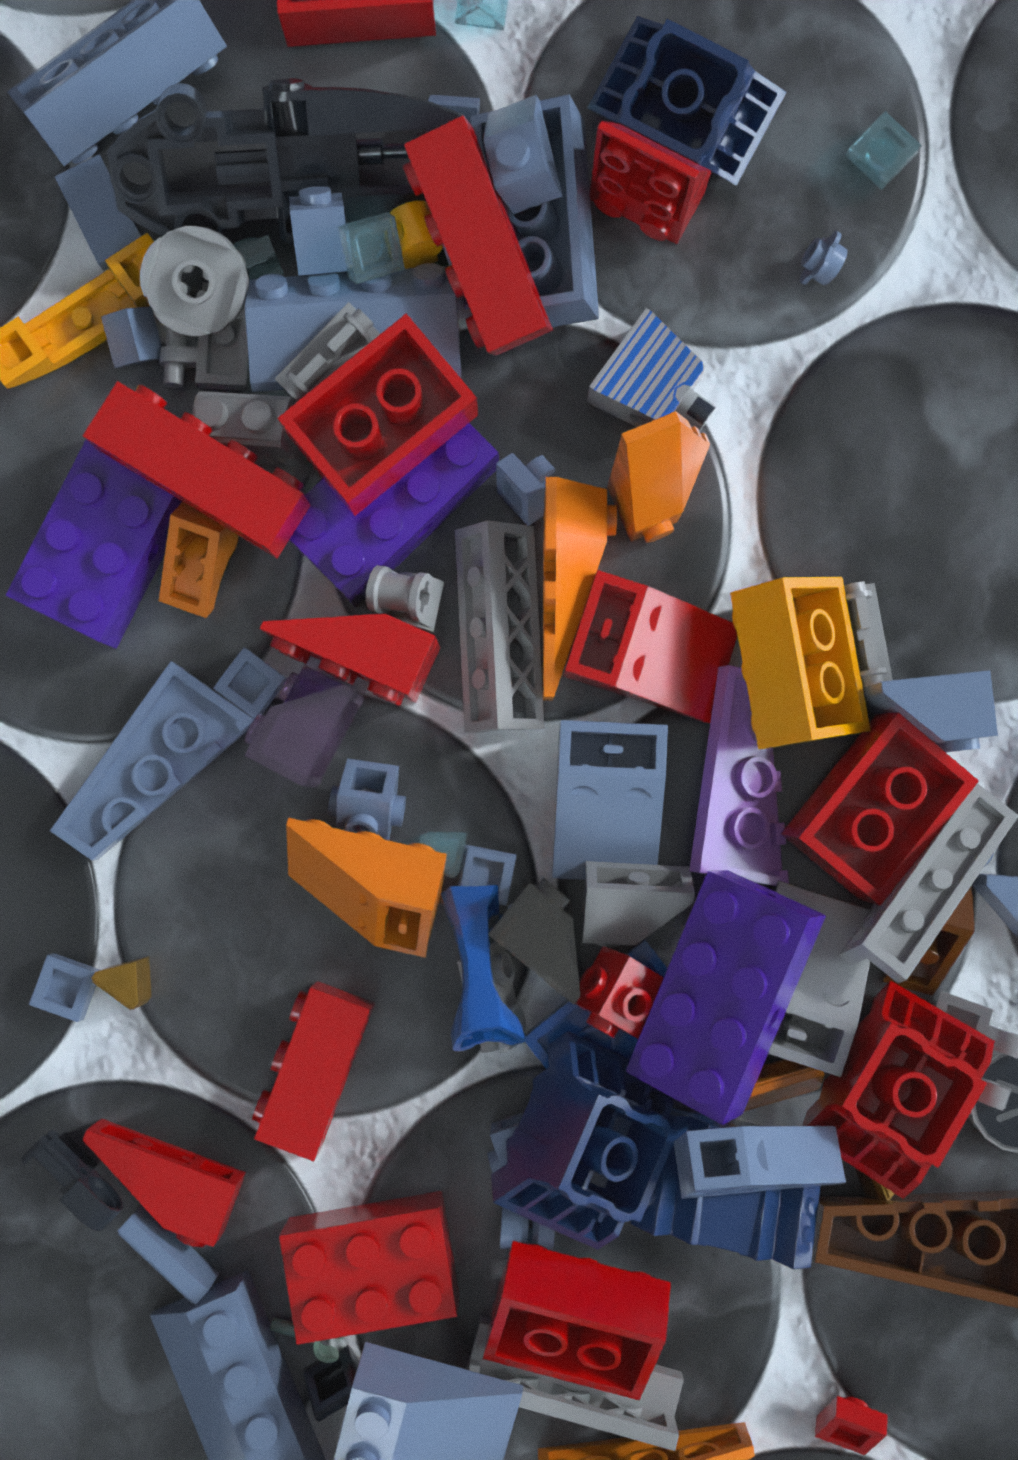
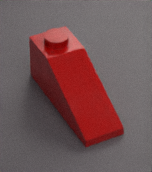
M100 1119L86 1130L83 1141L163 1229L176 1233V1238L189 1246H215L226 1229L246 1174L245 1171L105 1119Z

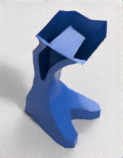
M498 885L450 886L440 894L442 905L451 924L462 964L463 989L451 1029L453 1050H468L477 1044L487 1041L502 1042L509 1045L526 1042L523 1027L518 1017L502 1002L493 983L488 922L492 916L499 914Z

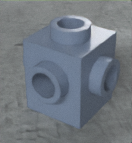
M347 758L340 786L333 785L329 798L328 816L336 817V829L354 833L368 831L381 836L384 840H389L392 826H402L406 805V796L397 795L399 766Z

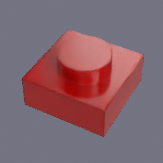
M836 1396L816 1416L815 1437L865 1456L887 1436L888 1415L869 1408L867 1403L858 1398Z

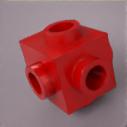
M603 946L593 965L583 974L579 983V991L572 1003L589 1012L590 1015L586 1023L604 1034L615 1038L618 1030H621L639 1039L664 978L632 957Z

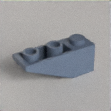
M740 1126L686 1131L674 1141L682 1199L834 1185L846 1182L835 1126Z

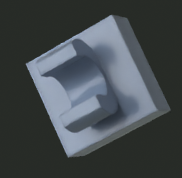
M514 453L496 463L497 493L527 526L544 516L545 478L554 474L555 468L543 455L534 458L526 466Z

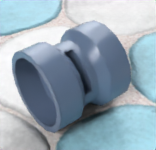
M502 1207L500 1249L510 1250L512 1241L524 1244H538L553 1251L555 1230L535 1221H532V1229L528 1228V1218Z

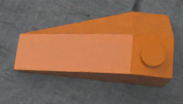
M676 411L624 432L621 435L607 488L614 504L617 506V511L631 542L644 537L646 543H650L675 531L672 524L678 522L684 511L709 449L710 442L705 433L700 434L696 426L691 427L688 420Z
M559 477L545 478L543 526V701H553L607 543V536H616L617 506L607 505V489Z

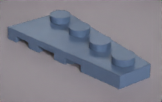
M170 661L50 831L90 860L100 859L254 726L258 720L252 718L177 663Z

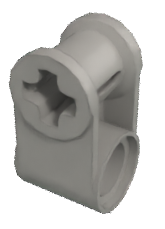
M377 565L373 568L367 583V608L375 614H388L428 633H434L444 582L433 578L429 573L400 572L398 574L387 566Z

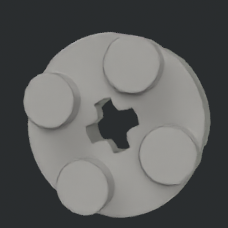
M184 226L167 232L149 246L141 263L140 286L144 297H147L150 307L155 311L153 314L163 325L183 335L202 336L225 329L240 315L245 306L246 293L249 288V277L246 271L244 256L240 251L236 250L226 237L205 227ZM195 266L203 269V278L209 281L207 290H199L197 296L193 297L188 294L189 285L181 280L183 272L192 273Z

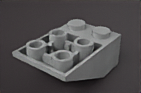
M778 880L774 892L826 915L768 1054L841 1077L858 1027L870 961L865 959L854 965H849L838 955L870 909Z

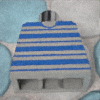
M647 308L589 386L587 402L592 406L636 427L676 411L688 420L691 427L696 426L700 432L717 407L694 391L706 368L703 361Z

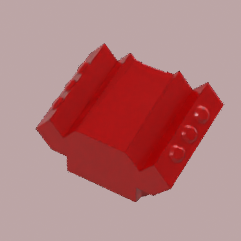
M890 980L874 997L870 1013L859 1023L841 1077L830 1074L824 1080L820 1098L806 1111L802 1126H835L841 1159L904 1199L921 1184L931 1165L939 1168L987 1085L981 1078L991 1063L995 1041Z

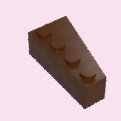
M1018 1190L908 1194L904 1199L894 1194L890 1200H879L868 1195L819 1197L812 1261L1018 1308Z

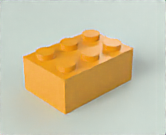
M783 577L730 592L733 607L732 620L738 634L742 657V675L747 684L752 712L751 726L756 734L758 750L871 731L842 577Z

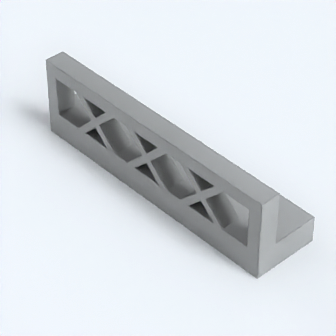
M487 520L456 529L455 545L465 733L545 729L534 526ZM504 537L517 538L518 560L514 565L505 555ZM511 587L520 597L521 610L516 616L507 606V592ZM514 638L523 648V661L519 667L510 658V643ZM517 689L525 698L526 719L513 718L512 696Z
M977 783L882 905H873L838 956L849 965H854L868 959L897 983L907 980L1018 818V814Z
M480 1315L466 1370L524 1385L519 1404L520 1408L675 1451L679 1432L674 1416L684 1381L681 1371L655 1365L639 1401L484 1360L482 1358L490 1318Z

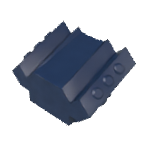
M637 16L587 109L610 122L628 127L711 170V174L737 186L787 92L756 72L749 64V60L669 19H666L665 23L662 24Z
M567 1031L548 1045L550 1067L532 1079L533 1090L530 1094L531 1098L513 1135L506 1139L508 1163L491 1174L493 1203L598 1250L619 1237L624 1222L630 1220L641 1222L678 1130L671 1128L667 1121L674 1104L672 1097L625 1072L630 1061L629 1059Z
M672 1108L667 1119L670 1127L678 1130L675 1140L686 1131L761 1126L736 1119L721 1125L691 1108H687V1111ZM673 1143L641 1222L631 1220L630 1224L653 1236L672 1235L690 1245L698 1244L737 1252L756 1261L772 1259L793 1270L811 1268L821 1186L682 1199Z

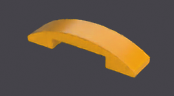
M148 233L107 258L105 262L109 267L108 270L24 324L18 316L0 328V380L7 389L48 374L84 355L107 340L101 316L125 308L150 306L140 286L141 263L147 249L154 242Z

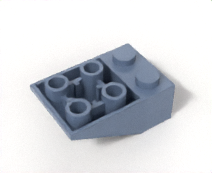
M560 721L552 878L584 880L586 861L658 864L666 780L668 725Z

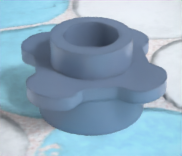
M834 231L827 239L824 237L821 239L816 238L808 246L801 259V266L805 268L800 277L802 284L806 285L811 279H814L825 286L838 274L847 256V249L838 244L841 239L840 232Z

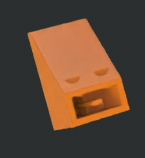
M288 818L286 824L288 876L374 946L426 958L440 903L447 854L437 852L425 844L412 843L406 845L384 840L381 836L368 831L354 833L332 828L320 820L308 819L301 821Z

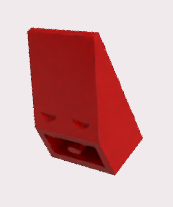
M601 121L597 128L590 200L604 214L613 218H620L622 216L638 224L642 232L650 238L658 241H665L667 239L677 245L705 194L711 170L622 124Z
M597 570L563 677L709 724L712 715L718 667L729 665L738 637L737 630L733 622L647 585Z
M388 614L263 621L259 628L273 638L269 646L278 650L279 653L306 665L310 656L321 661L318 666L319 669L353 686L357 677L369 682L367 690L372 692L373 695L397 706H401L404 698L414 703L417 702L441 649L435 635Z

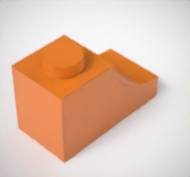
M182 502L170 515L159 602L207 618L214 609L224 571L232 553L237 548L239 536Z

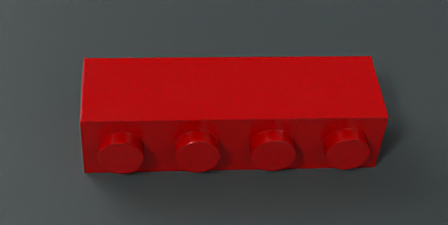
M461 116L405 143L404 146L410 162L403 164L405 174L415 195L424 194L431 211L430 214L424 216L426 226L437 247L444 245L452 265L445 267V272L456 297L460 298L465 295L472 316L467 317L465 320L476 347L481 348L485 346L488 353L497 356L553 331L502 199L495 190L490 169L472 125L464 116Z
M117 381L82 436L101 453L278 559L311 506L305 495L301 492L304 486L303 483L278 467L275 468L272 474L255 464L258 457L234 440L230 439L225 446L211 438L209 435L213 430L195 416L184 412L181 418L176 417L164 409L167 402L147 387L139 384L136 390L133 391Z

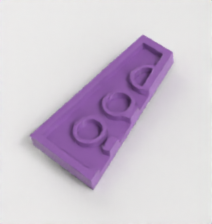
M732 665L718 667L689 871L707 874L708 870H729L760 885L776 887L778 880L789 884L788 870H782L780 845L786 844V838L781 835L785 825L784 822L778 821L776 792H782L781 772L776 771L774 767L773 747L758 750L756 734L751 726L752 712L742 669Z

